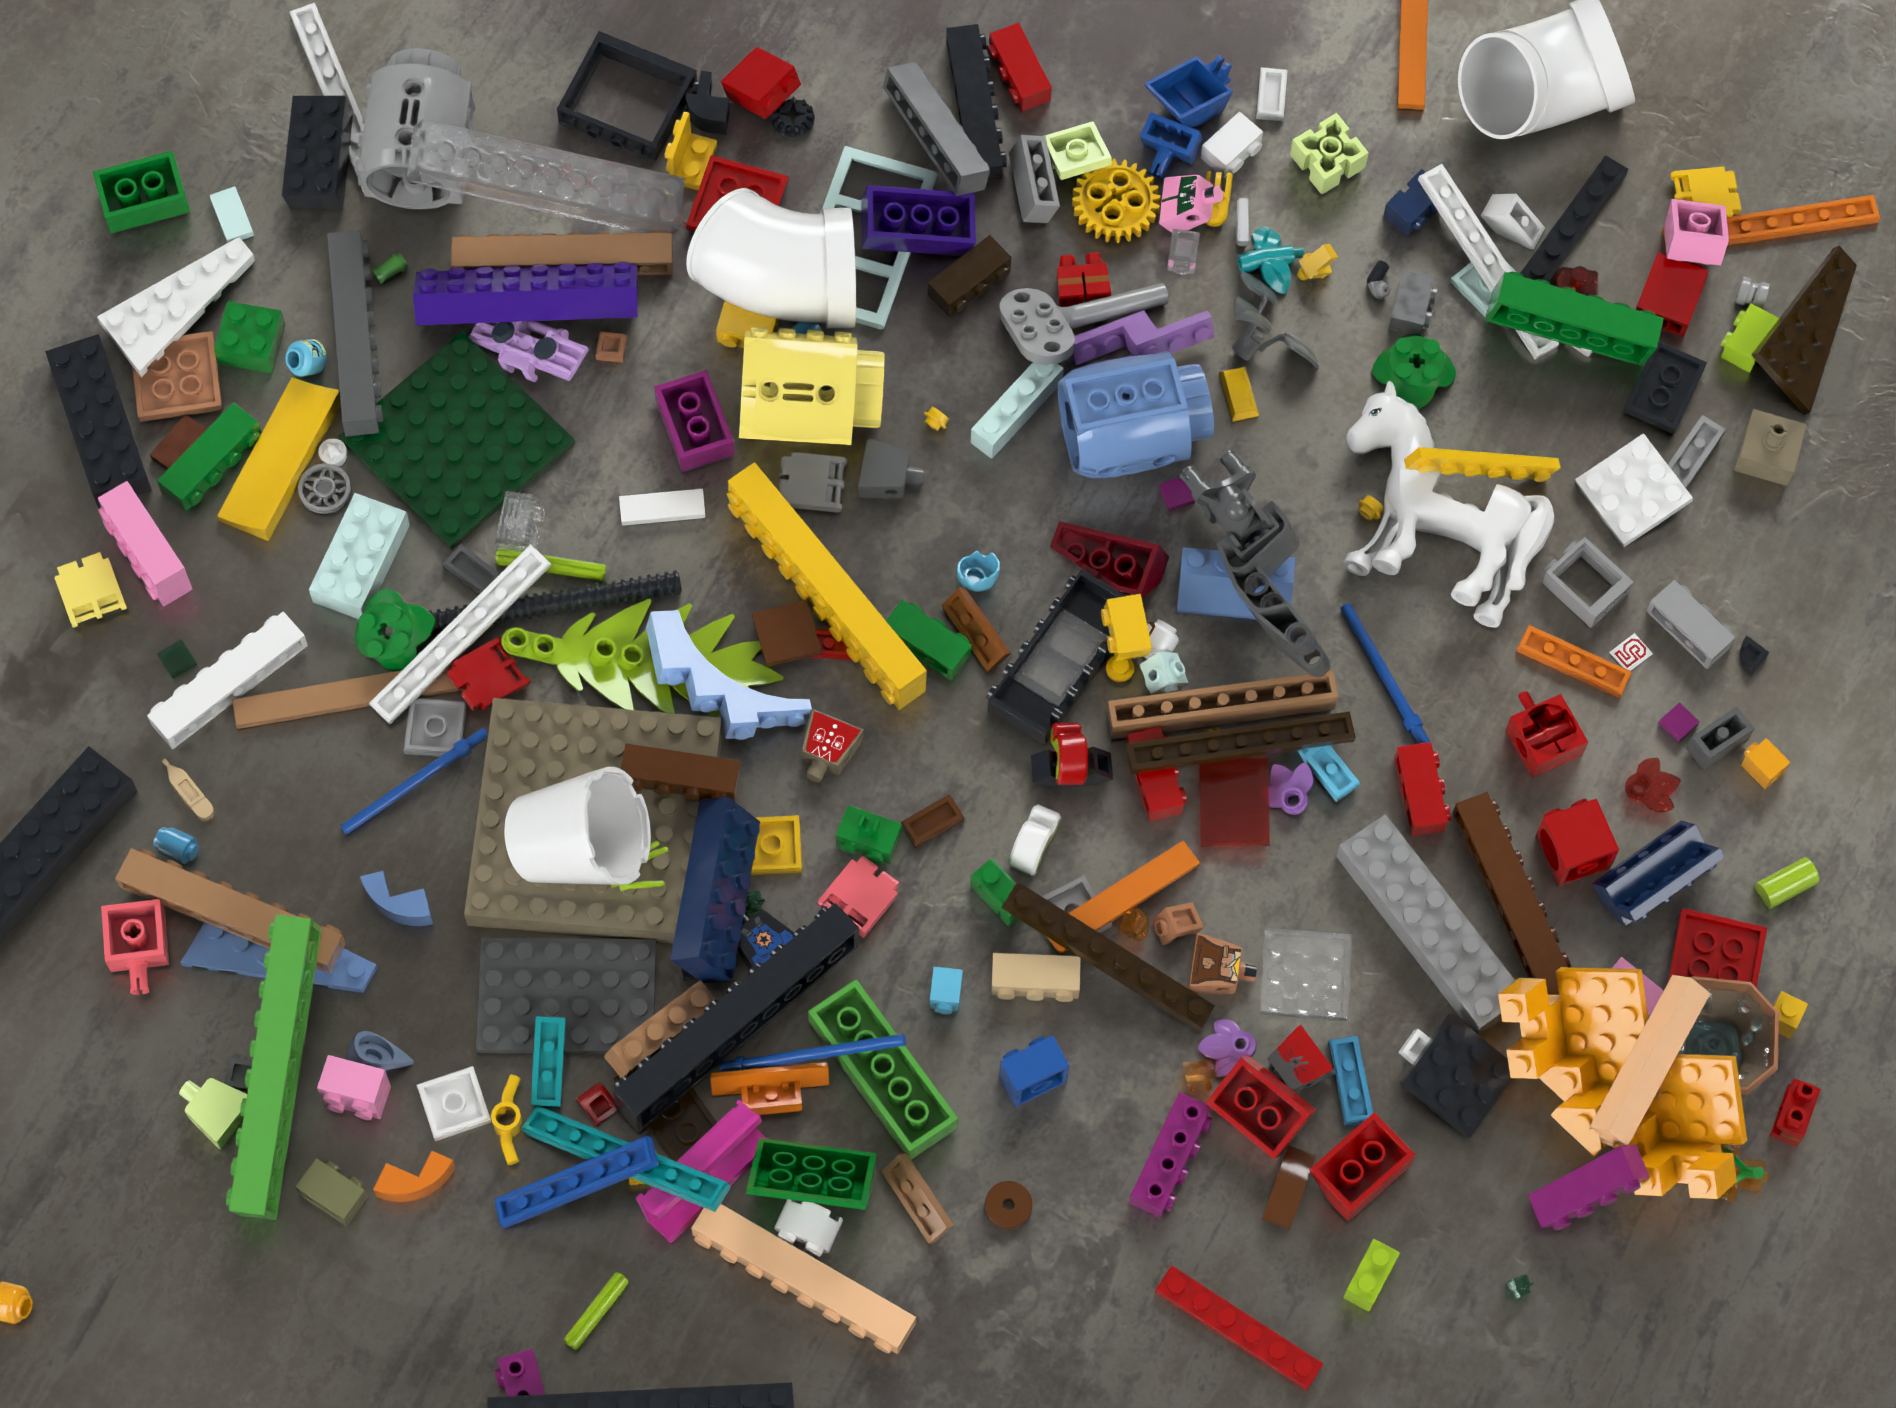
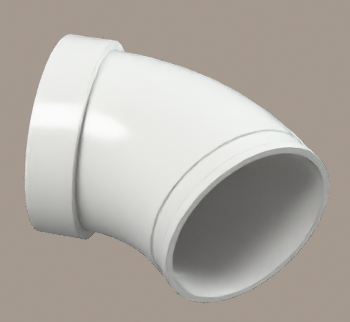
M1576 0L1569 3L1568 10L1511 29L1484 34L1476 38L1467 47L1459 66V95L1467 116L1481 132L1496 139H1508L1537 132L1576 120L1603 109H1607L1610 113L1635 103L1633 88L1623 57L1599 0Z
M740 188L726 194L707 212L692 237L687 253V271L694 282L733 305L767 317L805 323H826V328L855 327L856 274L851 208H823L822 214L801 213L777 206L767 199L760 197L751 189Z

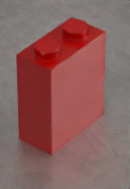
M1657 252L1635 310L1654 312L1656 316L1664 318L1662 330L1684 338L1709 270L1703 269L1702 266L1695 263L1689 264L1684 261L1667 259V254Z

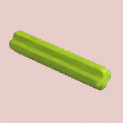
M619 1272L614 1273L564 1338V1343L568 1347L577 1350L628 1285V1279Z

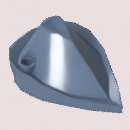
M368 1031L359 1032L351 1040L347 1048V1058L349 1061L384 1069L385 1071L414 1063L412 1058L394 1044Z

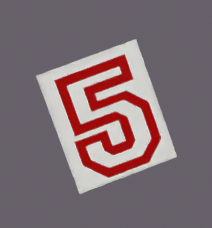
M1635 633L1609 652L1623 668L1630 671L1653 654Z

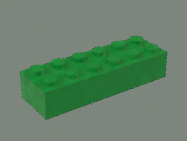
M1504 272L1491 292L1485 317L1487 322L1576 348L1592 350L1594 353L1638 366H1643L1657 349L1664 319L1648 310L1638 311L1631 309L1624 303L1604 301L1602 297L1597 295L1587 296L1577 293L1573 288H1559L1551 285L1546 280L1525 278L1523 274L1518 272Z

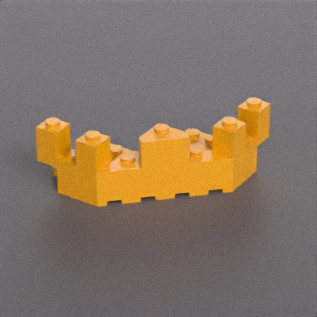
M1560 967L1556 970L1559 995H1548L1546 979L1518 978L1498 993L1502 1022H1520L1522 1038L1506 1050L1510 1077L1540 1078L1564 1102L1555 1109L1551 1116L1595 1157L1608 1145L1598 1139L1599 1134L1591 1129L1590 1125L1649 1019L1642 969ZM1677 1054L1629 1145L1637 1146L1650 1176L1649 1179L1640 1183L1641 1188L1634 1191L1635 1195L1663 1196L1676 1183L1688 1184L1690 1198L1718 1199L1737 1182L1733 1153H1722L1721 1144L1743 1145L1747 1141L1736 1056ZM1615 1144V1145L1613 1146V1148L1615 1149V1148H1617V1147H1619V1146H1624V1145Z

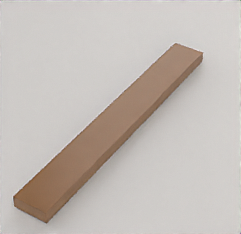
M452 664L418 698L464 690L463 688L458 690L447 675L448 671L453 668ZM401 671L232 699L236 727L241 729L369 707V703Z

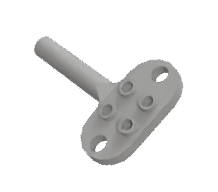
M1159 283L1069 307H1060L1055 304L1047 293L1038 289L1024 288L1009 292L1001 299L999 314L1002 323L1021 354L1027 360L1034 363L1050 365L1065 361L1073 354L1075 348L1073 328L1168 304L1169 297L1165 285Z

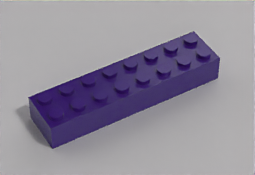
M618 262L615 265L590 263L587 266L562 264L559 267L535 265L532 268L507 266L504 269H492L485 266L479 267L476 270H465L456 267L449 271H437L436 269L428 268L421 272H416L413 292L416 325L638 317L637 264H630L629 262Z

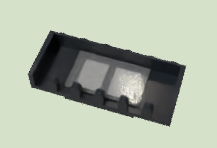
M1083 569L1077 576L1072 575L1065 585L1064 589L1066 592L1061 598H1055L1049 608L1051 613L1046 620L1040 619L1034 628L1033 633L1035 635L1030 642L1026 640L1021 645L1018 651V655H1020L1015 663L1010 662L1006 666L1002 674L1004 678L999 685L994 684L986 696L988 699V712L1044 746L1050 739L1051 726L1054 723L1062 722L1111 654L1107 646V636H1110L1109 628L1103 625L1101 609H1104L1107 599L1125 597L1124 594Z

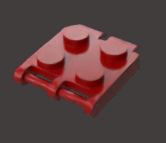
M500 637L453 661V668L447 674L458 690L467 687L461 695L472 711L479 707L485 711L492 707L493 698L506 699L531 684L528 677L525 678L515 665L517 663L515 658H510L503 649ZM495 648H497V649L499 650V652L501 653V655L504 657V659H505L506 661L503 662V660L500 658V656H499L498 653L496 652ZM509 668H511L513 672L516 674V676L520 680L519 682H517L513 674L510 672Z

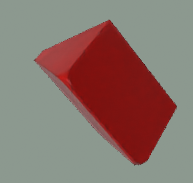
M599 1082L575 1099L595 1126L617 1111L614 1099L605 1086Z

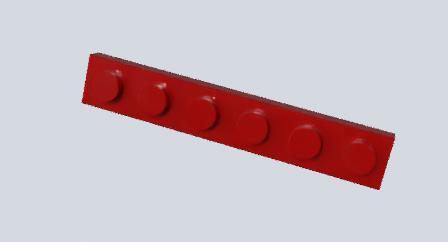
M1172 1265L1155 1289V1293L1306 1391L1324 1364Z

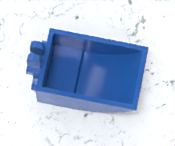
M1221 55L1208 64H1205L1198 56H1195L1144 83L1145 88L1187 127L1201 125L1222 114L1234 92L1226 85L1231 80L1228 74L1232 66L1228 62L1222 66L1225 59Z

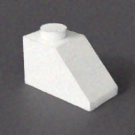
M1492 194L1481 214V217L1495 233L1528 249L1535 248L1545 230L1544 225L1517 194Z

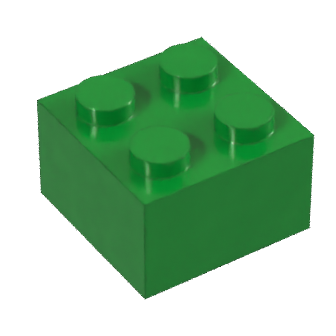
M227 301L214 348L218 364L273 374L285 329L282 311Z

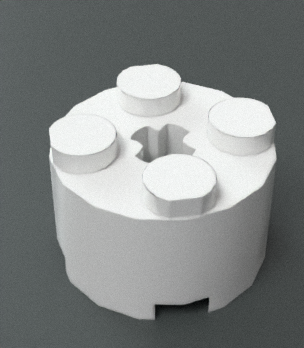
M787 1199L774 1229L778 1232L777 1237L791 1245L794 1242L805 1245V1252L820 1258L822 1253H829L843 1219L839 1216H836L835 1220L830 1218L831 1211L815 1203L803 1201L802 1204H798L795 1200Z

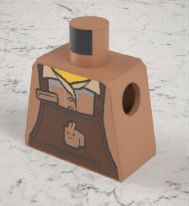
M1197 933L1188 989L1198 995L1235 994L1238 980L1255 982L1257 965L1240 962L1242 947Z

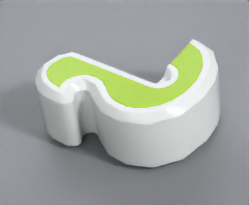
M1039 804L1032 808L1031 814L1023 824L1009 858L1011 868L1030 876L1037 873L1043 852L1059 826L1061 820L1060 813Z

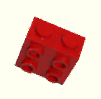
M759 47L751 51L721 80L726 96L730 101L763 119L771 115L801 86L795 66Z

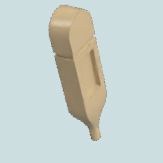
M166 758L163 759L162 763L167 768L168 778L173 788L199 820H211L214 816V809L208 799L205 798L204 794L183 769L170 765Z

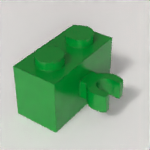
M848 805L836 833V845L847 853L855 854V852L866 855V858L872 862H886L890 864L902 834V824Z

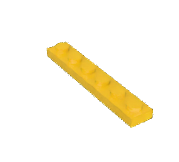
M1418 447L1404 459L1406 469L1418 470L1420 473L1434 471L1441 472L1444 475L1460 473L1468 477L1486 475L1489 478L1511 477L1512 480L1525 478L1534 479L1536 482L1550 479L1551 475L1561 468L1559 458Z

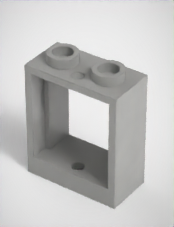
M1584 537L1578 543L1573 541L1564 550V556L1559 561L1553 559L1545 567L1544 572L1546 574L1542 583L1584 623L1592 628L1629 594L1634 582ZM1580 557L1613 586L1591 607L1558 578Z

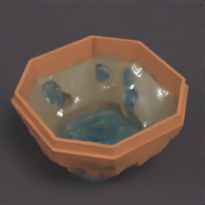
M1692 976L1691 978L1707 990L1710 995L1678 1054L1736 1056L1741 1095H1748L1778 1070L1779 1012L1751 982ZM1708 1044L1714 1045L1716 1049H1711Z

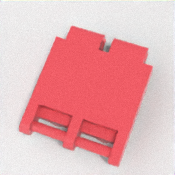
M864 856L857 862L852 859L817 902V905L821 908L826 906L830 908L832 905L828 901L832 904L836 903L848 916L856 921L854 923L859 927V936L861 938L868 934L898 897V892L895 890L899 886V881L884 870L876 877L875 874L878 872L879 867Z

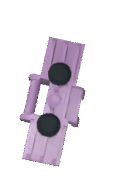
M537 321L477 323L468 336L475 344L499 353L498 361L503 370L513 373L514 367L522 370L525 378L532 382H536L538 378L534 373L535 368L570 381L589 351L588 347L568 340L569 333L563 328L555 329ZM533 331L545 337L539 340L530 336Z

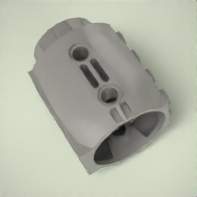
M419 48L396 52L389 59L388 66L380 68L373 73L372 83L366 86L368 105L367 108H363L362 123L364 124V131L359 134L361 156H356L355 172L359 173L358 185L363 187L364 196L374 197L384 203L401 208L433 209L448 203L463 204L476 111L472 83L462 78L460 65L443 53ZM416 180L421 181L418 184H410L411 182Z

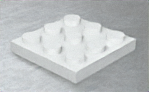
M1644 433L1575 479L1577 487L1623 548L1693 501V497Z

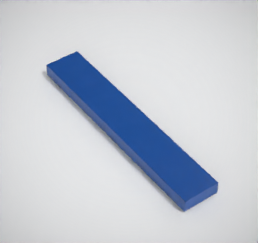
M645 1136L495 1198L500 1227L508 1228L659 1166L652 1138Z

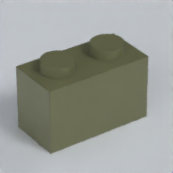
M316 1158L295 1188L300 1196L348 1226L368 1198L366 1191L363 1189L365 1185L353 1176H350L348 1179L340 1174L341 1169L331 1161L326 1160L323 1163Z

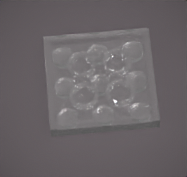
M1265 928L1260 1015L1347 1021L1352 934Z

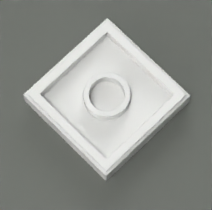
M473 1066L417 1085L435 1141L491 1123Z

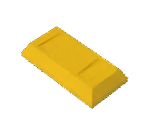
M1246 367L1219 372L1232 422L1258 417L1259 413Z

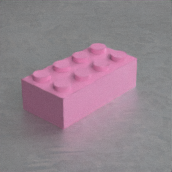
M128 481L98 497L101 505L98 512L103 519L102 522L111 536L115 537L117 546L124 557H128L131 567L139 579L142 578L146 585L145 588L153 601L159 599L164 607L193 590L184 566Z

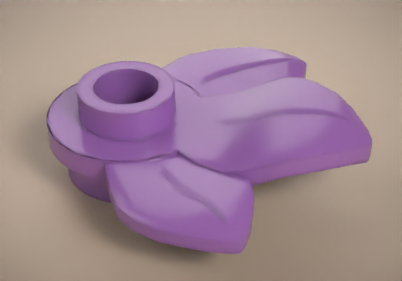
M1304 762L1292 772L1284 766L1274 764L1270 773L1271 786L1259 790L1262 801L1271 808H1282L1291 815L1302 813L1308 806L1309 799L1307 793L1313 786V775L1310 767ZM1293 797H1299L1297 805H1290V800Z
M1223 1019L1214 1022L1216 1034L1207 1036L1198 1046V1050L1203 1055L1216 1060L1214 1068L1216 1077H1226L1242 1056L1249 1054L1252 1057L1257 1048L1256 1039L1251 1033L1241 1031L1235 1022ZM1239 1041H1246V1046L1243 1049H1237Z

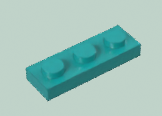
M536 1016L531 1105L561 1106L566 1017Z

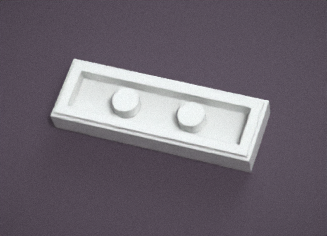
M703 489L619 496L622 526L705 518Z

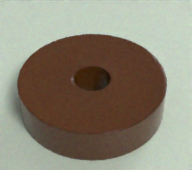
M1003 1181L994 1185L987 1193L985 1213L988 1220L994 1226L1003 1230H1014L1023 1226L1030 1218L1032 1198L1023 1185L1014 1181ZM1010 1201L1014 1204V1207L1011 1210H1007L1003 1207V1204Z

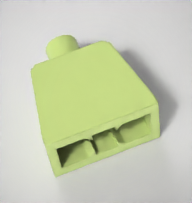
M213 1078L207 1079L201 1088L190 1080L182 1086L179 1095L190 1102L184 1110L187 1117L221 1150L243 1122L244 1116L240 1115V1108L243 1098L247 1099V1094Z

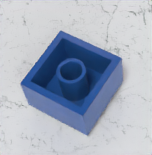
M1053 1035L1048 1038L1044 1036L1038 1037L1029 1043L1030 1047L1021 1051L1014 1049L1003 1056V1060L1000 1061L999 1079L1015 1108L1067 1083L1069 1064Z

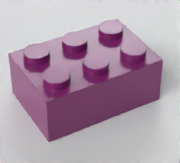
M707 370L654 386L655 401L682 472L735 456L734 441Z

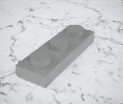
M1703 415L1668 464L1685 488L1691 483L1726 431L1725 428Z

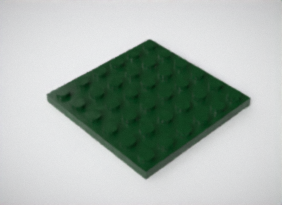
M462 331L377 402V405L382 406L383 422H378L379 433L346 437L343 431L338 435L339 440L345 444L346 448L451 550L575 444L574 438Z

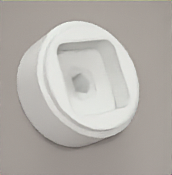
M338 439L325 440L320 445L318 451L322 463L334 464L338 467L345 463L348 455L345 444Z

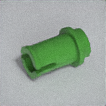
M400 252L396 255L394 253L391 254L392 257L371 269L380 284L400 271L402 273L405 272L404 269L408 267V264Z

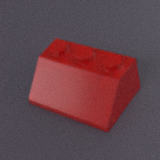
M1373 1112L1312 1166L1309 1171L1326 1199L1349 1222L1413 1164L1416 1154Z

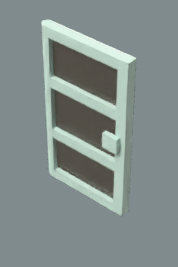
M845 146L823 208H851L856 274L855 322L877 329H884L911 252L862 249L861 198L867 185L933 190L938 174L929 169Z

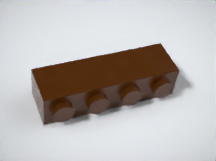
M626 743L621 769L634 780L632 787L635 791H641L642 789L654 790L656 794L668 796L671 793L681 794L684 798L690 800H698L699 797L707 799L729 797L735 802L741 764L740 760Z

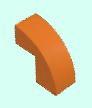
M431 1151L419 1177L386 1163L373 1191L377 1198L387 1201H414L428 1196L439 1189L449 1179L456 1167L452 1159L434 1151Z

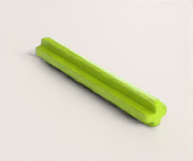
M500 548L496 552V564L509 566L522 552ZM543 555L551 563V567L545 571L547 573L599 581L605 579L606 565Z

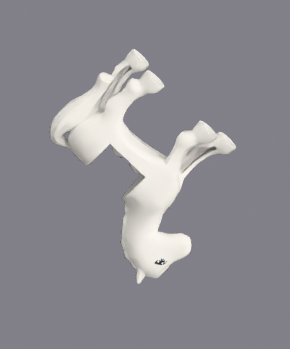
M1388 381L1385 393H1377L1368 398L1361 418L1349 429L1346 436L1347 445L1350 450L1357 454H1365L1377 448L1391 447L1392 469L1386 485L1384 514L1372 540L1364 548L1348 553L1342 564L1349 572L1359 576L1369 574L1372 565L1382 573L1396 575L1401 568V562L1411 557L1416 547L1415 530L1464 542L1481 553L1480 561L1477 568L1467 579L1459 581L1455 585L1451 596L1460 604L1475 606L1482 592L1489 591L1492 588L1489 599L1477 606L1474 618L1482 625L1496 628L1500 625L1503 611L1510 602L1511 590H1522L1526 582V567L1532 558L1543 548L1554 524L1553 507L1545 496H1523L1521 493L1500 484L1496 485L1485 512L1479 510L1473 504H1463L1455 501L1447 494L1435 493L1442 473L1434 471L1420 473L1418 470H1408L1404 459L1418 447L1434 448L1435 444L1426 424V419L1418 412L1416 406L1397 397L1393 383Z

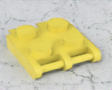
M100 552L81 558L83 567L79 568L76 561L57 567L60 575L54 578L73 628L77 627L78 623L97 617V619L103 617L102 614L116 609H127L109 558L103 559Z

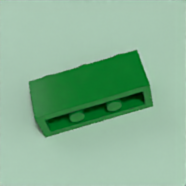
M901 600L886 620L917 659L951 681L971 656L972 645L967 637L961 633L954 634L947 629V626L937 618L931 619L914 603L908 604Z

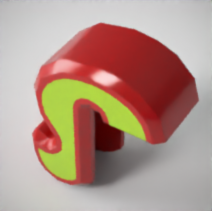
M1054 723L1051 726L1050 742L1057 754L1058 760L1056 764V783L1058 785H1083L1086 782L1088 747L1086 737L1081 733L1082 727L1079 723Z

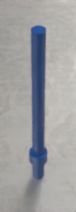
M1350 603L1343 605L1340 608L1402 714L1404 718L1403 724L1409 733H1413L1418 744L1430 742L1422 728V720L1418 714H1414L1352 605Z
M481 728L467 739H460L453 744L454 748L340 825L346 835L459 757L465 758L472 753L471 749L486 740L488 733L484 728Z

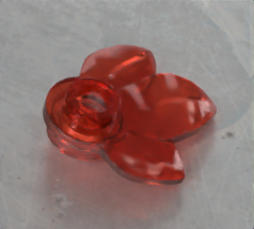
M1649 758L1642 761L1638 765L1636 774L1631 775L1627 779L1625 792L1630 799L1643 802L1650 810L1667 812L1674 808L1669 796L1678 788L1681 779L1673 774L1660 771V761L1658 758ZM1640 785L1643 787L1644 791L1637 792L1634 789V786Z

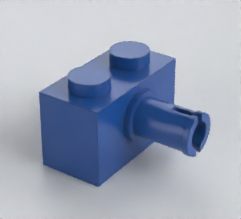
M1150 112L1140 134L1143 145L1157 151L1148 174L1153 177L1157 175L1158 179L1163 180L1172 158H1177L1193 165L1203 142L1200 131Z

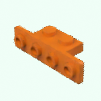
M828 1063L782 1065L779 1067L711 1073L712 1095L742 1094V1102L758 1115L802 1111L800 1088L829 1085Z

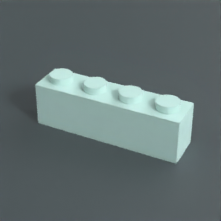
M1033 362L971 429V444L993 459L1058 388V382L1063 378L1064 368L1059 364L1044 365Z

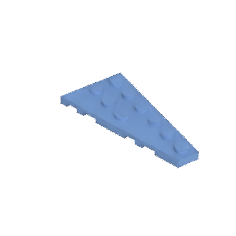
M204 922L180 963L186 967L197 966L213 971L224 970L237 972L241 975L266 978L267 969H264V957L266 951H270V949ZM343 948L331 974L316 968L313 984L364 993L378 967L376 964Z

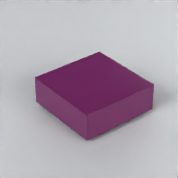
M1180 477L1159 484V490L1169 512L1195 503L1192 491Z
M1679 702L1659 720L1658 724L1679 743L1699 725L1700 721Z

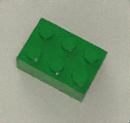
M173 150L93 171L104 216L111 234L190 213Z

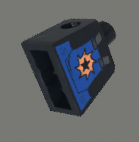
M763 909L759 910L752 917L745 911L737 951L750 970L757 963L766 962L771 957V952L782 943L786 945L791 941L794 932Z

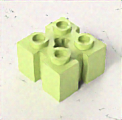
M1337 113L1320 122L1318 132L1315 134L1309 129L1294 138L1291 146L1290 156L1302 171L1307 168L1310 169L1309 180L1321 195L1339 185L1341 175L1344 174L1347 178H1350L1365 169L1369 154L1357 137L1351 140L1348 138L1349 127Z

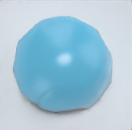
M975 551L958 562L956 577L968 590L974 592L987 591L998 580L1000 561L992 552L985 556L979 551Z

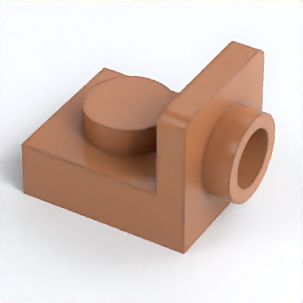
M1193 902L1164 908L1152 921L1154 930L1159 936L1162 945L1170 944L1176 937L1199 933L1204 928Z

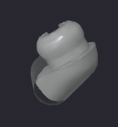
M1381 260L1377 261L1367 278L1371 294L1377 299H1384L1390 294L1391 290L1390 286H1386V282L1383 280L1389 265Z

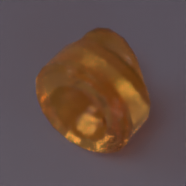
M1139 908L1129 910L1121 920V931L1130 938L1142 941L1149 931L1148 915Z

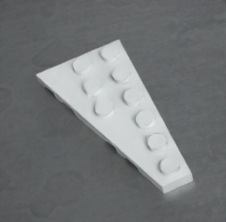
M238 237L97 316L98 321L142 378L148 371L147 367L155 359L158 361L165 354L164 350L173 341L180 339L205 313L204 309L211 301L216 302L221 296V291L229 283H234L255 261L254 255L241 238Z

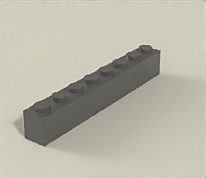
M360 230L327 233L341 412L345 436L379 433L378 422H383L382 406L377 405L376 398H381L380 382L375 381L374 374H379L378 358H373L372 353L373 350H377L376 334H371L370 327H375L374 311L369 310L368 303H373L372 287H367L366 281L371 280L370 264H365V257H369L368 241L362 240Z

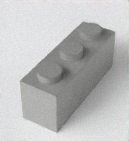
M1020 135L1009 151L1022 220L1023 222L1048 223L1060 207L1046 136Z
M1675 580L1651 600L1646 611L1706 669L1725 654L1735 640L1731 629L1726 624L1717 621L1706 605L1697 602L1692 597L1691 591Z

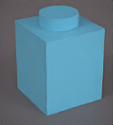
M943 967L933 968L929 1009H935V1012L940 1014H951L952 1011L958 1012L963 970Z

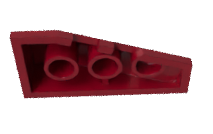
M1061 521L1058 523L1050 545L1053 550L1120 593L1126 595L1141 594V598L1161 582L1169 560V556L1158 544Z

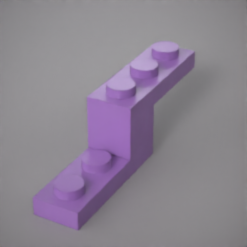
M1143 310L1074 336L1075 348L1071 359L1075 365L1123 347H1127L1131 355H1148L1166 351L1171 354L1214 338L1212 316L1207 310L1156 329Z

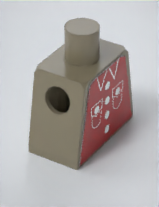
M813 709L801 752L802 761L810 764L805 776L811 781L820 783L826 771L839 775L861 745L863 729Z

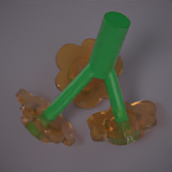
M1721 1144L1722 1153H1733L1734 1163L1738 1166L1735 1169L1736 1183L1739 1182V1186L1742 1189L1749 1188L1753 1192L1761 1191L1763 1182H1767L1769 1179L1768 1173L1765 1172L1766 1164L1762 1160L1752 1162L1750 1159H1745L1742 1162L1738 1158L1741 1154L1739 1149L1741 1145ZM1734 1184L1720 1198H1726L1730 1203L1736 1201L1737 1186Z

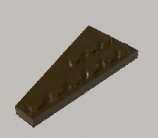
M1837 246L1830 251L1752 353L1753 358L1803 414L1810 413L1857 267L1841 246Z

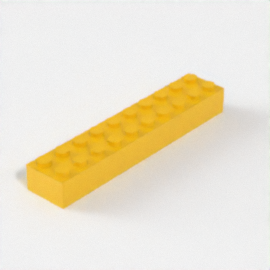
M754 462L729 479L727 496L729 498L728 508L736 518H742L746 523L744 526L753 539L757 537L763 544L761 547L769 559L774 558L778 562L781 574L787 580L792 579L796 584L795 589L803 600L808 599L816 617L820 621L825 620L828 623L830 633L838 642L842 640L848 647L846 651L849 657L855 663L859 661L865 668L863 670L865 676L872 684H878L882 689L881 694L889 705L894 704L900 710L926 692L927 670L758 465Z

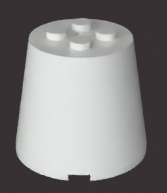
M604 767L516 798L508 809L504 832L508 856L517 873L523 879L534 883L624 885L635 881L641 875L639 873L641 864L647 863L651 832L642 794L637 795L632 787L634 780L620 768Z

